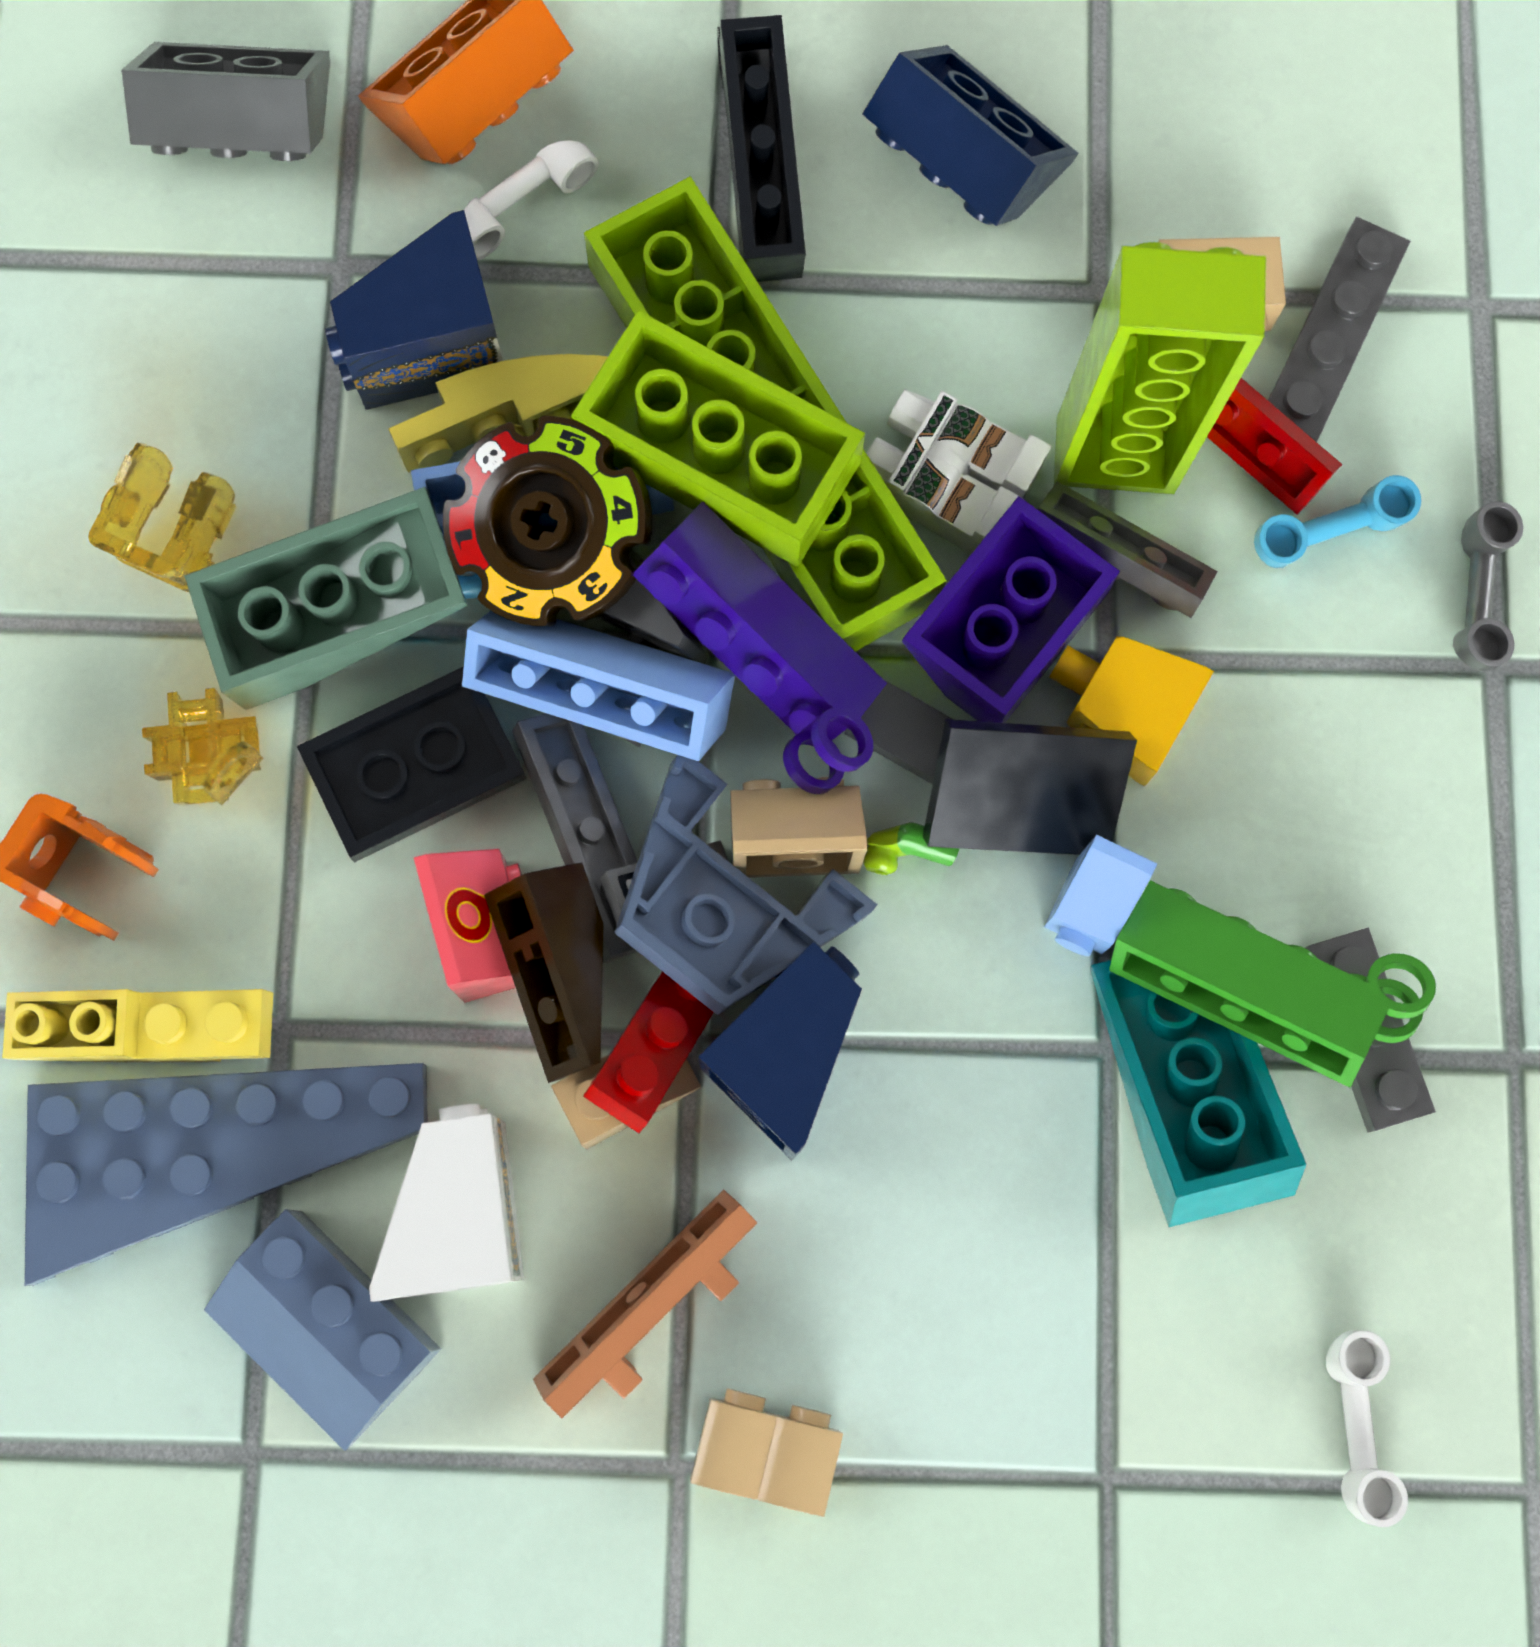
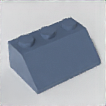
M285 1209L235 1261L204 1311L346 1451L438 1354L441 1348L393 1300L371 1302L369 1291L371 1279L302 1211Z

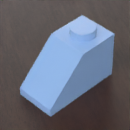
M1096 835L1074 861L1044 927L1056 932L1055 941L1072 952L1090 956L1092 951H1095L1102 955L1114 944L1149 882L1157 863Z

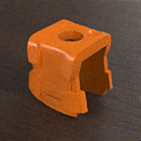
M47 794L32 796L0 843V881L24 894L26 897L19 907L55 927L62 916L99 937L103 935L114 941L119 932L45 890L79 837L99 846L142 872L155 877L159 869L153 865V856L129 843L125 837L106 828L103 824L81 816L82 814L76 811L77 807L73 804ZM44 838L39 852L30 860L34 847Z

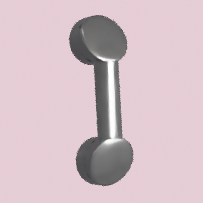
M1501 501L1490 502L1474 512L1466 521L1462 530L1461 542L1463 550L1470 558L1465 629L1456 633L1453 638V647L1462 662L1479 671H1490L1501 666L1511 658L1514 652L1513 635L1504 623L1492 618L1496 556L1518 543L1523 534V521L1513 506Z

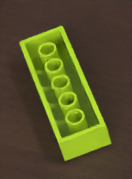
M1145 242L1136 246L1121 247L1057 415L1054 484L1058 481L1067 487L1175 494L1264 338L1266 256L1244 255L1240 250L1230 247H1218L1205 252L1175 250L1169 245L1160 242Z

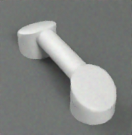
M569 140L547 145L529 163L479 199L477 197L473 198L467 204L464 211L477 261L491 254L503 240L505 230L495 217L543 182L551 178L562 192L571 193L580 189L592 178L598 168L599 161L585 144Z
M1351 1330L1341 1334L1333 1341L1326 1356L1328 1373L1331 1378L1340 1383L1350 1470L1343 1476L1341 1484L1342 1498L1348 1510L1357 1519L1366 1524L1389 1527L1398 1523L1404 1516L1408 1506V1495L1403 1482L1395 1474L1378 1469L1368 1386L1379 1383L1386 1376L1390 1366V1354L1385 1342L1375 1333Z

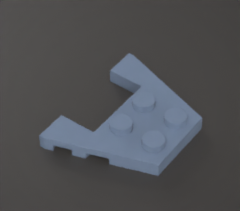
M677 755L669 766L614 933L715 1014L719 1015L780 975L813 941L821 948L862 921L878 904L832 869L823 877L796 915L692 832L694 826L728 784L699 761Z

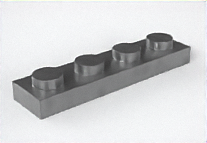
M1357 216L1342 242L1268 398L1271 404L1316 442L1321 435L1411 242Z
M547 713L518 721L512 732L565 865L582 862L604 923L603 963L638 952L614 933L617 924L600 877L606 871L635 864L638 861L584 726Z

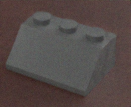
M153 42L121 70L130 145H149L153 153L160 155L182 154L187 152L188 148L210 149L212 156L219 158H237L246 155L247 151H264L270 153V158L278 161L304 159L306 154L312 153L323 138L330 52L322 50Z

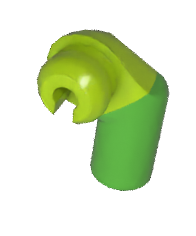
M908 822L873 832L867 839V853L863 864L868 871L880 875L894 873L898 867L899 856L914 855L945 866H951L958 855L959 848L928 847L923 839L924 825Z

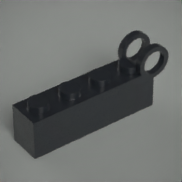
M782 15L721 20L720 26L717 27V44L721 86L724 89L740 255L757 282L802 278L806 251Z

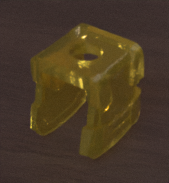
M136 443L133 450L124 457L114 480L116 485L108 490L102 501L100 513L89 531V542L94 547L115 556L125 565L182 591L189 592L184 575L214 565V562L211 561L213 554L209 550L215 538L222 539L237 508L233 504L235 500L234 490L225 479L209 472H202L196 481H191L178 512L181 516L172 538L166 545L162 555L159 556L137 546V542L154 508H158L170 487L168 482L173 466L161 450L145 443Z

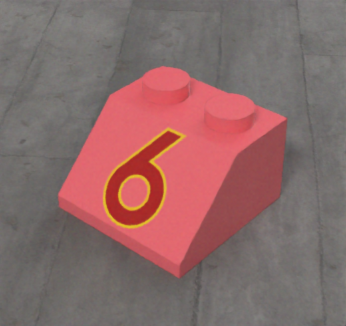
M499 849L433 853L414 857L447 986L464 1003L515 989L516 987L484 895L521 876L519 864L507 866L506 860Z

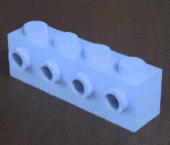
M490 610L467 629L462 687L700 761L726 730L735 674L556 619L554 626H531L508 620Z

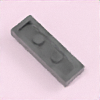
M1056 481L1037 509L1120 571L1116 578L1117 580L1128 582L1149 594L1158 605L1169 610H1177L1192 618L1218 572Z
M1369 927L1305 947L1317 959L1349 974L1355 973L1367 977L1372 964L1380 958ZM1385 971L1378 976V979H1387ZM1385 994L1389 999L1395 1001L1393 995ZM1386 1015L1381 1026L1398 1028L1404 1026L1401 1018ZM1409 1038L1397 1043H1386L1374 1039L1351 1086L1367 1133L1435 1113L1434 1105Z

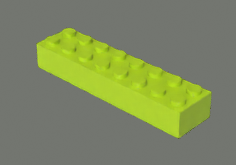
M691 176L584 232L588 267L626 328L636 312L640 310L846 422ZM864 449L860 465L798 567L763 549L780 578L855 652L923 614L947 582Z

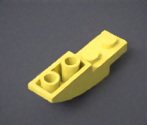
M582 354L529 356L473 368L435 382L443 405L388 428L407 472L417 468L442 465L453 456L454 452L476 443L490 431L508 422L519 424L524 428L526 435L529 436L537 430L541 416H557L572 420L571 414L608 357Z
M128 989L9 992L6 999L2 1058L75 1062H221V1059L270 1058L274 992L263 989L136 992Z

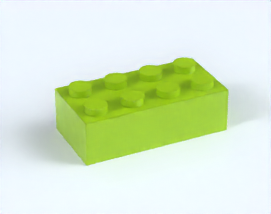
M640 310L632 318L571 414L572 420L596 430L612 442L614 446L613 464L616 468L621 470L625 467H632L639 470L645 484L692 510L703 501L734 533L796 567L800 565L860 465L865 439L863 431Z

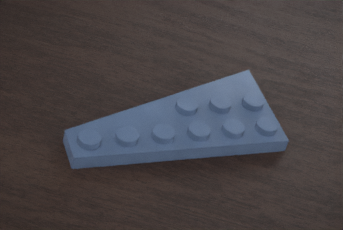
M424 1063L28 1085L24 1286L37 1285L56 1277L55 1275L103 1259L121 1249L152 1237H159L255 1199L254 1197L281 1186L296 1183L311 1177L312 1174L350 1159L354 1160L419 1134L421 1124L428 1122L426 1065Z

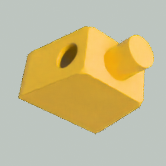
M1116 636L1101 663L1067 645L1049 678L1081 695L1066 722L1069 727L1130 731L1137 740L1129 776L1139 784L1146 786L1159 770L1214 671L1206 666L1135 640Z

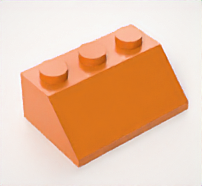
M467 0L361 92L358 97L379 120L421 159L444 165L446 163L453 164L462 160L475 148L476 142L474 138L489 125L496 126L508 120L519 108L516 101L531 88L537 89L551 82L561 71L559 63L574 50L542 0Z

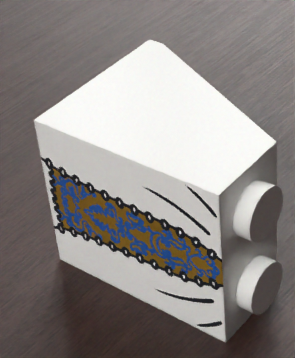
M464 1104L439 1109L440 1121L421 1124L369 1287L371 1302L524 1280L506 1124L493 1114L488 1113L487 1109H480V1104Z

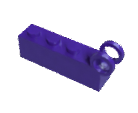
M702 501L636 569L633 576L794 732L795 736L787 742L783 751L784 766L792 781L809 793H827L841 782L844 772H852L859 769L871 758L873 739L869 728L861 717L887 683ZM847 728L853 733L858 744L856 757L842 755L832 741ZM800 745L813 746L820 758L829 765V777L827 780L816 779L804 770L798 757Z

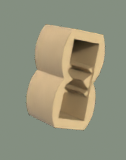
M728 1388L724 1401L710 1398L690 1482L717 1491L824 1517L843 1437L841 1431L829 1428L831 1415L792 1405L789 1417L763 1411L766 1398Z

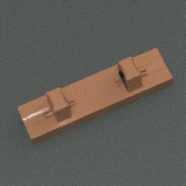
M722 1190L533 1378L543 1401L563 1418L602 1378L622 1398H625L642 1381V1377L624 1356L699 1281L719 1301H722L739 1284V1281L722 1265L720 1260L758 1222L730 1194Z

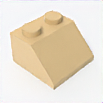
M821 777L816 779L827 780L828 777ZM762 779L743 783V790H730L733 866L747 877L826 875L832 869L839 874L860 873L867 851V835L859 786H844V780L842 779L829 792L812 794L801 788H781V782Z

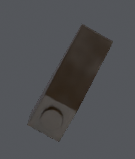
M583 863L525 873L486 893L484 896L548 1083L601 1063L604 923Z

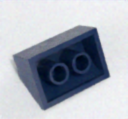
M948 45L899 52L862 113L864 117L877 127L875 133L881 141L893 149L908 152L921 163L919 170L928 180L940 187H950L965 200L963 204L965 210L978 221L988 225L994 224L998 226L1018 219L1073 163L1079 154Z

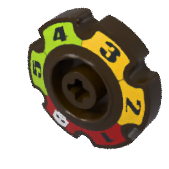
M541 416L539 426L532 435L527 436L522 426L508 422L490 431L478 440L460 461L456 468V473L465 482V492L458 500H446L444 503V540L456 574L461 576L479 575L482 580V589L477 599L492 612L520 624L554 626L558 612L565 607L574 620L586 621L598 616L616 604L635 583L636 578L633 575L636 569L630 563L629 554L634 546L639 544L649 545L651 542L653 523L651 502L647 487L639 470L632 467L616 470L613 464L614 446L604 435L575 420L557 416ZM541 513H547L551 518L558 521L554 532L546 531L544 526L538 524Z

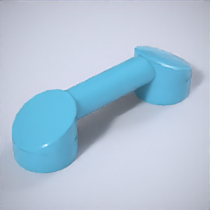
M1393 475L1386 477L1368 489L1361 498L1360 503L1302 523L1297 518L1286 514L1273 516L1260 525L1255 532L1254 546L1256 553L1266 565L1273 568H1284L1298 560L1305 553L1308 546L1366 526L1377 531L1394 530L1409 522L1418 514L1421 507V494L1413 481L1404 476Z

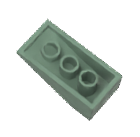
M426 487L184 575L221 693L245 710L305 689L468 606L458 576L447 553L444 536Z

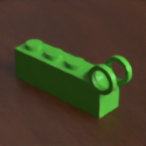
M1151 880L1116 939L1109 971L1351 1088L1374 1039L1386 1043H1397L1410 1038L1418 1029L1423 1012L1431 1004L1436 992V982L1432 972L1422 961L1413 956L1400 953L1388 954L1380 957L1372 964L1367 977L1355 973L1349 974L1317 959L1311 951L1304 947L1287 945L1257 931L1252 924L1242 918L1225 916L1196 902L1191 895L1182 890L1168 889ZM1388 969L1406 970L1419 980L1423 991L1422 997L1419 999L1417 994L1402 982L1392 979H1378V976ZM1385 994L1394 995L1401 999L1404 1003L1395 1002L1389 999ZM1386 1015L1401 1019L1410 1018L1409 1022L1402 1027L1388 1028L1381 1026Z

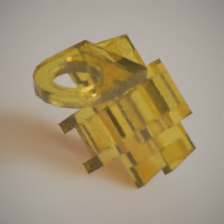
M215 688L205 689V699L183 701L178 692L167 693L169 725L142 728V737L152 742L153 763L144 764V774L157 781L172 779L173 803L180 806L218 802L222 806L225 801H229V797L252 771L261 770L260 762L263 757L260 755L256 716L224 719L223 700ZM207 720V724L187 726V722ZM185 742H188V743H189V760H190V762H187V761H186V744H185ZM203 785V789H190L192 786Z

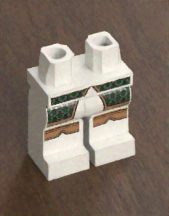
M904 390L889 416L887 425L912 438V442L906 452L877 437L866 454L904 514L969 554H972L1017 497L1020 496L1024 499L1042 468L1052 445L1031 434L1025 440L990 422V420L975 409L957 404L958 399L944 391H941L936 401L933 402L926 397Z

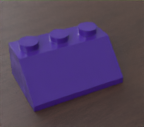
M1018 496L906 633L902 643L946 698L977 721L1006 723L1104 600L1120 571Z

